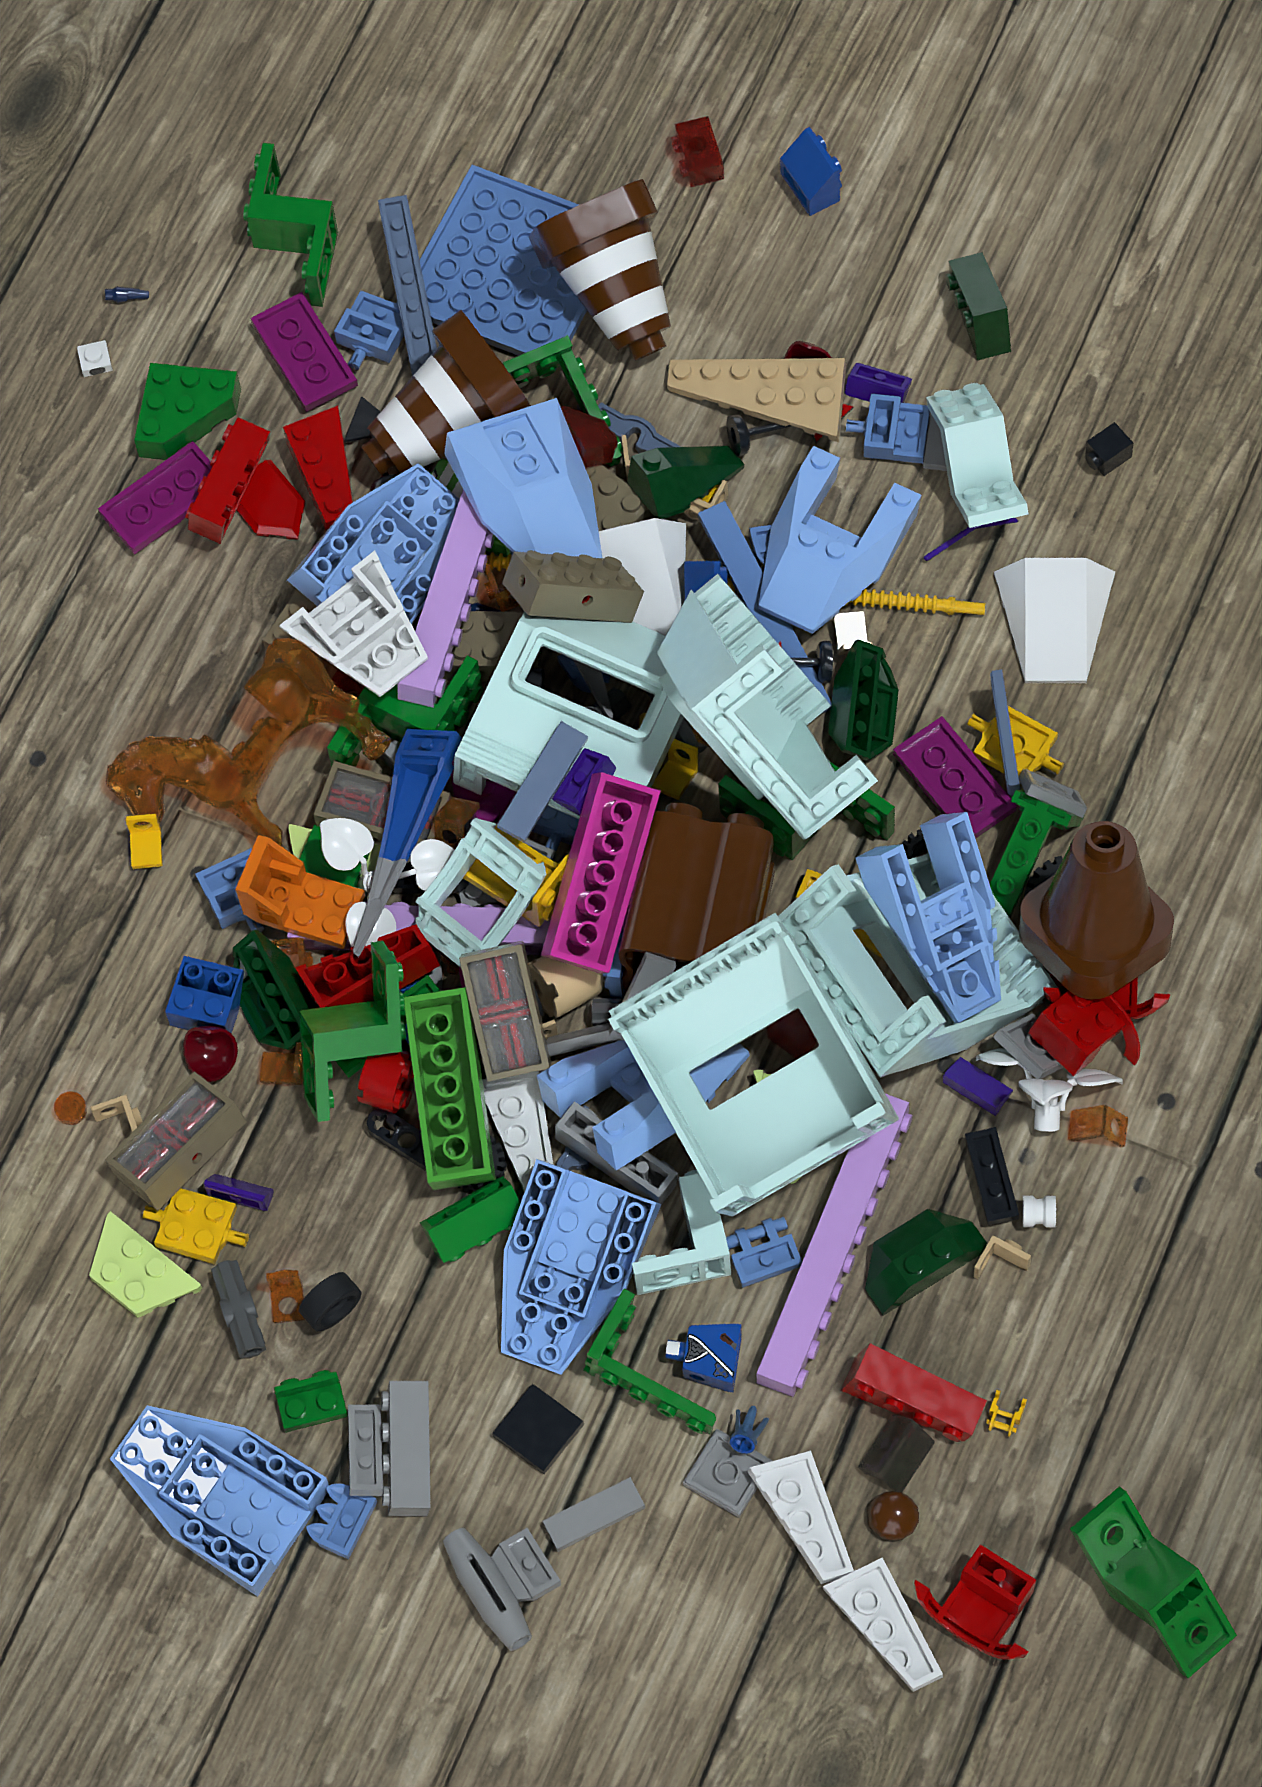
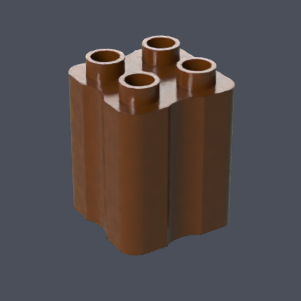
M670 803L666 806L665 811H655L633 887L619 950L620 963L624 966L622 982L626 992L645 952L675 961V972L766 918L775 875V863L771 861L774 841L773 835L764 829V822L761 819L749 814L734 813L727 817L726 823L702 820L703 813L701 810L684 803Z

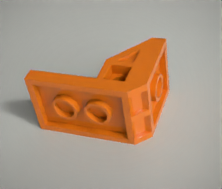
M262 835L257 836L235 889L243 914L255 922L340 949H344L348 939L345 927L347 912L353 904L363 902L365 898V891L363 889L307 873L303 861L272 839Z

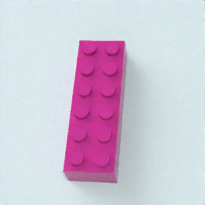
M603 772L592 774L541 956L596 973L610 972L660 790Z

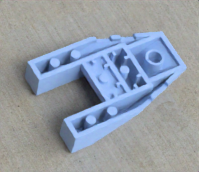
M815 446L812 447L802 463L771 526L758 609L811 634L837 615L845 604L858 598L861 592L870 584H875L879 581L915 520L921 500V494L894 483L862 537L814 516L837 478L840 457Z
M967 812L942 814L920 825L940 888L939 892L921 901L903 844L875 847L855 857L865 889L910 960L954 1023H960L1001 1001L999 960L994 961L993 942L997 940V928H992L990 910L995 907V900Z
M624 1040L564 1058L537 1075L542 1101L560 1118H562L574 1101L581 1106L611 1086L630 1103L592 1127L597 1153L616 1171L676 1133ZM740 1043L690 1072L698 1090L708 1104L716 1096L715 1090L724 1080L728 1082L750 1056L749 1051Z

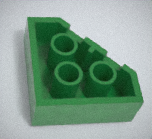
M150 363L134 438L139 457L167 460L192 441L195 443L212 431L211 428L224 419L228 421L237 414L241 394V385L237 371Z

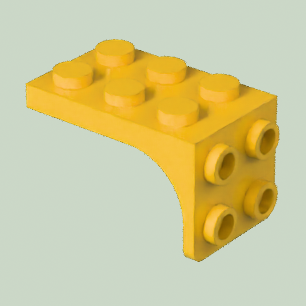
M496 825L494 829L533 861L537 864L544 862L546 876L522 914V917L540 928L545 920H551L569 854L560 863H557L500 830ZM478 859L475 860L463 877V879L505 906L509 905L517 890Z

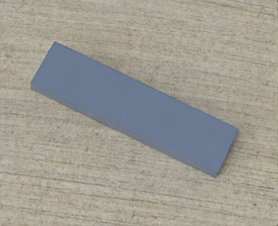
M1001 669L991 671L990 679L1007 793L1009 796H1013L1015 790H1020Z
M563 721L560 722L497 824V828L525 843L587 742V735Z

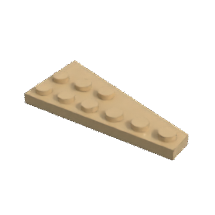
M845 358L670 360L667 387L670 392L699 401L705 399L718 403L719 407L730 409V407L735 408L749 416L783 426H795L803 429L806 433L812 435L818 433L828 436L829 440L839 442L846 361Z

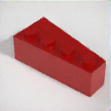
M338 405L283 427L287 446L326 531L343 510L353 503Z

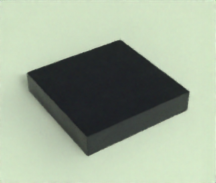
M532 1383L492 1434L495 1439L542 1474H545L584 1426V1421Z

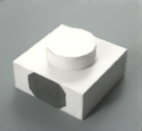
M106 340L77 346L84 377L113 371Z

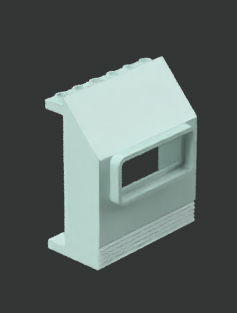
M719 574L714 576L695 593L691 589L657 652L667 670V673L658 680L673 705L755 798L760 800L765 796L799 836L805 840L878 782V780L857 755L835 772L807 726L831 705Z
M524 612L455 753L453 783L481 795L486 786V780L489 779L518 792L556 728L563 721L588 736V740L582 750L586 748L610 758L616 766L613 776L651 788L684 718L670 701L658 680L667 673L657 654L666 636L635 622L529 616ZM543 646L654 694L652 703L640 728L635 730L526 682L525 680L540 648ZM553 799L550 800L548 806L580 819V816L554 802Z
M929 853L908 859L920 901L939 892L940 888ZM839 864L831 866L778 916L820 978L854 1040L880 1078L967 1050L1042 1004V1000L1045 998L1043 987H1057L1043 965L1024 947L1020 940L1018 929L994 895L995 907L990 910L992 928H997V940L993 942L994 961L999 960L1001 1001L960 1023L953 1022L910 960L865 889L860 872L846 876ZM860 928L867 933L914 1002L908 1010L853 930Z
M773 913L609 1010L611 1018L608 1020L614 1031L621 1033L710 1192L713 1198L710 1200V1203L717 1213L733 1217L899 1120L898 1115L823 983L776 913ZM800 1009L816 1037L819 1047L710 1110L693 1081L690 1072L787 1014Z

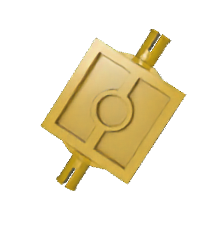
M1008 706L1018 778L1022 769L1036 772L1042 766L1058 775L1064 763L1049 756V751L1057 740L1058 733ZM973 714L967 725L982 732L981 741L973 751V754L978 760L1004 773L996 717L987 722Z
M180 1188L172 1196L170 1203L164 1210L159 1209L157 1211L153 1207L146 1205L143 1211L144 1219L160 1222V1228L154 1241L156 1248L208 1263L216 1264L220 1251L227 1242L246 1247V1242L249 1239V1234L232 1230V1220L237 1210L235 1203Z

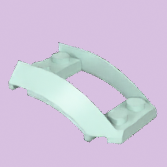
M478 818L472 820L470 823L472 826L465 838L461 839L450 859L432 884L416 900L419 917L415 918V922L427 941L460 968L459 957L461 954L499 946L522 916L546 876L544 862L537 864L494 829L497 824ZM476 859L480 860L517 890L501 917L482 941L440 908Z

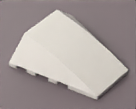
M653 518L599 531L602 558L605 559V557L609 556L620 560L622 566L644 590L633 622L666 636L685 602L684 561H686V523Z
M374 550L351 569L353 579L308 613L302 607L280 624L279 627L381 697L427 661L428 657Z
M1024 558L994 571V577L999 587L1000 598L1003 608H1005L1009 629L1013 636L1015 650L1025 683H1087L1115 571L1088 558Z

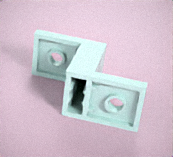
M971 383L965 385L963 389L955 391L940 390L935 392L933 396L926 397L928 409L940 428L950 493L969 528L1028 515L1027 503L1013 481L1004 417L985 385Z
M697 1170L689 1171L683 1177H679L681 1201L693 1250L678 1248L672 1250L669 1255L661 1257L646 1255L639 1258L638 1262H633L632 1268L637 1295L731 1275L730 1253L721 1215L715 1212L710 1200L713 1198Z

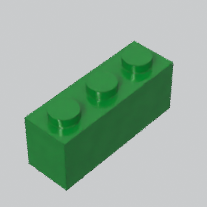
M502 1176L419 1223L439 1259L443 1263L447 1261L452 1262L460 1259L466 1250L475 1245L482 1246L492 1240L493 1235L498 1232L511 1230L521 1203L511 1183Z

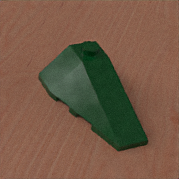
M730 446L655 448L631 456L627 483L655 518L664 519L689 509L691 502L698 497L702 499L707 496L712 487L716 484L720 485L723 480H729L743 470L745 464Z

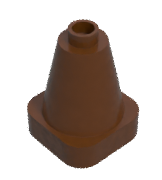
M1098 821L1085 825L1075 834L1055 875L1031 890L1024 897L1020 908L1019 937L1024 947L1068 991L1084 999H1101L1113 994L1167 956L1171 948L1174 916L1170 907L1147 885L1133 835L1119 824L1110 821Z

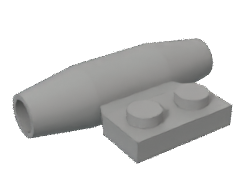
M459 1528L451 1532L443 1540L444 1546L457 1579L481 1618L510 1651L523 1647L531 1640L532 1635L519 1602L535 1601L561 1586V1580L528 1528L499 1543L491 1557L465 1528Z

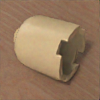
M544 956L528 963L532 981L536 982L540 991L538 997L542 1008L549 1017L555 1016L557 1018L596 997L604 987L603 973H596Z

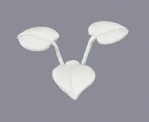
M333 818L322 821L319 826L321 831V849L325 860L331 867L342 871L355 868L360 861V874L362 876L359 878L357 886L365 891V897L368 900L375 870L367 871V861L363 856L371 852L374 847L370 831L361 823L351 819ZM428 839L421 841L413 848L410 854V863L414 869L402 872L399 879L416 874L415 879L418 888L426 891L455 850L439 840ZM365 902L353 904L346 915L345 927L351 947L355 945L367 904ZM387 908L383 909L365 946L371 945V942H377L381 936L396 931L395 918Z
M1005 1048L989 1050L976 1056V1061L982 1060L993 1065L1008 1066L1018 1064L1023 1067ZM1023 1067L1026 1079L1020 1080L1018 1085L1031 1096L1032 1109H1035L1034 1129L1039 1131H1057L1060 1129V1111H1065V1103L1069 1092L1073 1090V1086L1077 1084L1096 1086L1113 1082L1122 1085L1123 1079L1102 1070L1082 1069L1074 1077L1068 1072L1067 1078L1069 1080L1067 1082L1032 1078L1031 1073ZM1062 1095L1060 1101L1057 1102V1096Z

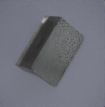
M892 1414L858 1465V1468L866 1475L882 1479L893 1491L903 1492L935 1441L913 1419Z

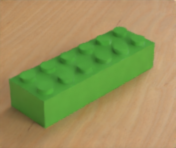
M466 987L404 997L428 1184L433 1190L494 1181L496 1180L476 1030Z

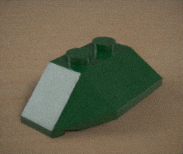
M857 639L854 641L834 679L828 733L842 752L853 756L857 755L859 758L868 761L893 745L899 689L892 670L885 660L886 654L884 649Z
M253 929L233 947L232 956L235 957L233 967L244 971L240 1007L259 1043L291 1050L301 1042L299 1011L315 1009L316 1006L290 957L260 931Z
M926 1209L874 1242L865 1291L882 1316L980 1256L988 1243L972 1221Z

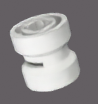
M1023 1196V1227H1034L1036 1224H1043L1045 1227H1056V1197L1045 1196L1043 1199H1036L1034 1196Z

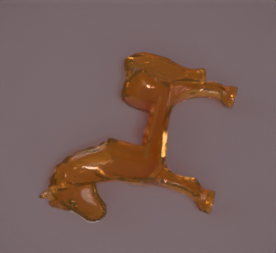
M290 638L275 639L267 648L261 669L249 679L244 688L276 718L267 716L266 719L260 718L251 728L253 734L246 742L242 741L237 744L232 753L205 734L199 740L195 738L186 740L180 737L148 736L142 740L133 741L116 756L112 764L107 766L106 785L113 794L127 803L133 816L156 814L159 824H161L165 815L164 792L166 784L169 783L185 788L212 807L236 815L253 831L256 837L258 835L268 837L283 847V831L261 812L257 797L270 772L290 742L305 728L313 724H338L348 729L360 740L363 754L370 761H373L383 755L388 749L391 739L386 733L378 730L369 717L363 716L358 712L360 700L354 695L338 689L323 663L309 648L298 640ZM281 658L284 663L275 662V660ZM138 822V824L147 825L150 822Z

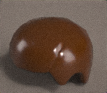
M883 1492L872 1500L867 1510L868 1526L884 1540H903L914 1532L919 1523L918 1507L908 1495L902 1492Z

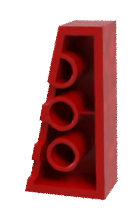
M237 417L234 425L228 424L222 437L225 443L220 451H215L210 462L212 468L208 476L203 477L197 491L199 494L195 502H191L185 518L188 519V530L221 544L269 442L270 431Z
M417 924L381 936L377 940L384 941L388 949L394 952L395 960L402 964L403 981H399V990L440 966L430 944ZM371 945L365 946L359 957L354 954L353 946L350 948L351 952L337 957H333L331 954L320 958L321 962L309 967L303 964L295 967L318 1008L373 1001Z
M871 1343L855 1356L840 1390L913 1420L921 1426L940 1431L944 1437L955 1442H960V1440L966 1441L973 1435L987 1400Z

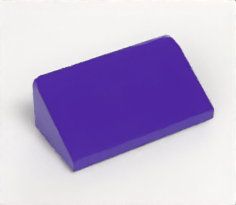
M856 363L848 375L845 394L870 402L871 394L901 397V403H904L912 379Z
M584 748L553 796V801L580 816L592 774L603 772L613 776L616 766L608 756Z
M962 1057L943 1075L944 1084L994 1116L997 1115L1013 1092L1011 1088Z
M214 1174L204 1181V1187L208 1196L262 1211H268L274 1194V1190L271 1188L219 1174Z

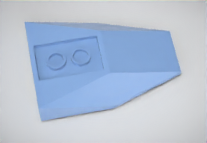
M557 398L447 433L444 454L481 523L512 552L533 550L541 554L558 552L567 556L579 557V555L584 554L592 558H602L592 483Z
M418 463L348 505L289 576L287 581L318 606L353 579L351 569L375 550L412 624L423 609L460 499Z
M536 1159L504 1248L501 1353L562 1375L609 1315L622 1290L627 1289L633 1275L632 1263L638 1262L661 1203Z
M148 1405L110 1458L111 1462L172 1538L257 1597L316 1511V1507L320 1505L328 1493L326 1487L329 1483L325 1476L244 1427Z

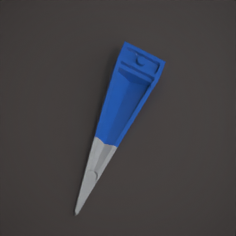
M407 729L395 756L390 798L377 865L353 948V952L357 957L361 955L410 857L411 851L415 847L454 769L452 761L462 741V737L457 731Z

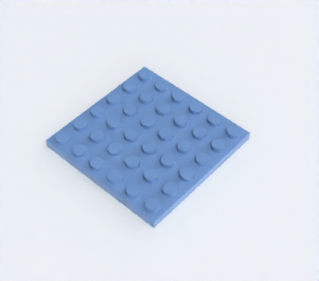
M471 165L420 258L432 323L440 325L459 310H462L487 344L518 356L567 335L572 340L587 310L554 266L547 269L542 268L528 236L537 225L579 204Z

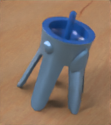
M755 1406L749 1408L743 1424L740 1423V1410H736L735 1432L731 1435L730 1445L737 1452L751 1453L757 1445L756 1439L769 1421V1418H764L754 1431L752 1430L757 1412Z

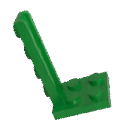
M568 335L503 362L504 367L519 388L527 385L529 379L539 376V378L548 377L556 371L555 368L561 367L606 464L613 467L620 463L621 453H623L622 444L617 436H612L608 428L611 426L610 419L605 410L600 411L596 402L598 400L596 389L592 383H587L583 375L586 374L584 364L580 357L575 358L572 352L573 345Z
M1015 790L1011 802L1020 805L1019 810L1022 811V814L990 883L992 894L1009 918H1011L1052 826L1064 830V828L1069 830L1070 827H1079L1083 820L1079 816L1027 795L1024 790Z
M623 1289L587 1353L586 1366L583 1371L594 1377L596 1373L599 1374V1379L611 1387H616L617 1385L628 1390L630 1397L639 1402L645 1403L646 1400L656 1405L657 1411L666 1417L674 1418L676 1416L686 1421L685 1425L696 1433L702 1434L704 1431L710 1434L716 1421L714 1413L612 1359L620 1343L618 1341L622 1334L619 1332L620 1330L624 1332L628 1330L637 1308L633 1305L635 1294Z

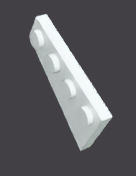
M539 1071L487 1082V1079L482 1080L486 1106L524 1192L536 1159L553 1164L545 1107L537 1079Z
M811 1451L749 1468V1475L821 1584L835 1581L854 1571Z
M883 1558L823 1586V1590L913 1692L943 1677L939 1665Z

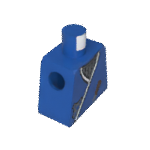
M741 1324L691 1325L688 1328L686 1342L667 1341L666 1359L683 1361L682 1370L685 1379L734 1393L742 1339Z

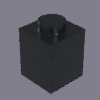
M1114 422L1086 441L1085 459L1092 469H1098L1103 476H1106L1132 457L1134 443Z

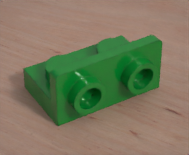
M329 1370L318 1371L312 1374L311 1378L300 1381L297 1378H291L282 1381L280 1386L274 1387L285 1433L348 1417L337 1372H330Z

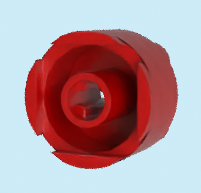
M402 1050V1052L368 1056L358 1084V1089L363 1091V1096H357L358 1102L391 1113H396L400 1108L407 1109L412 1097V1091H409L412 1078L414 1079L411 1052Z

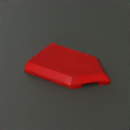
M270 459L264 460L257 465L236 511L257 536L269 537V535L285 536L286 539L298 540L305 500Z

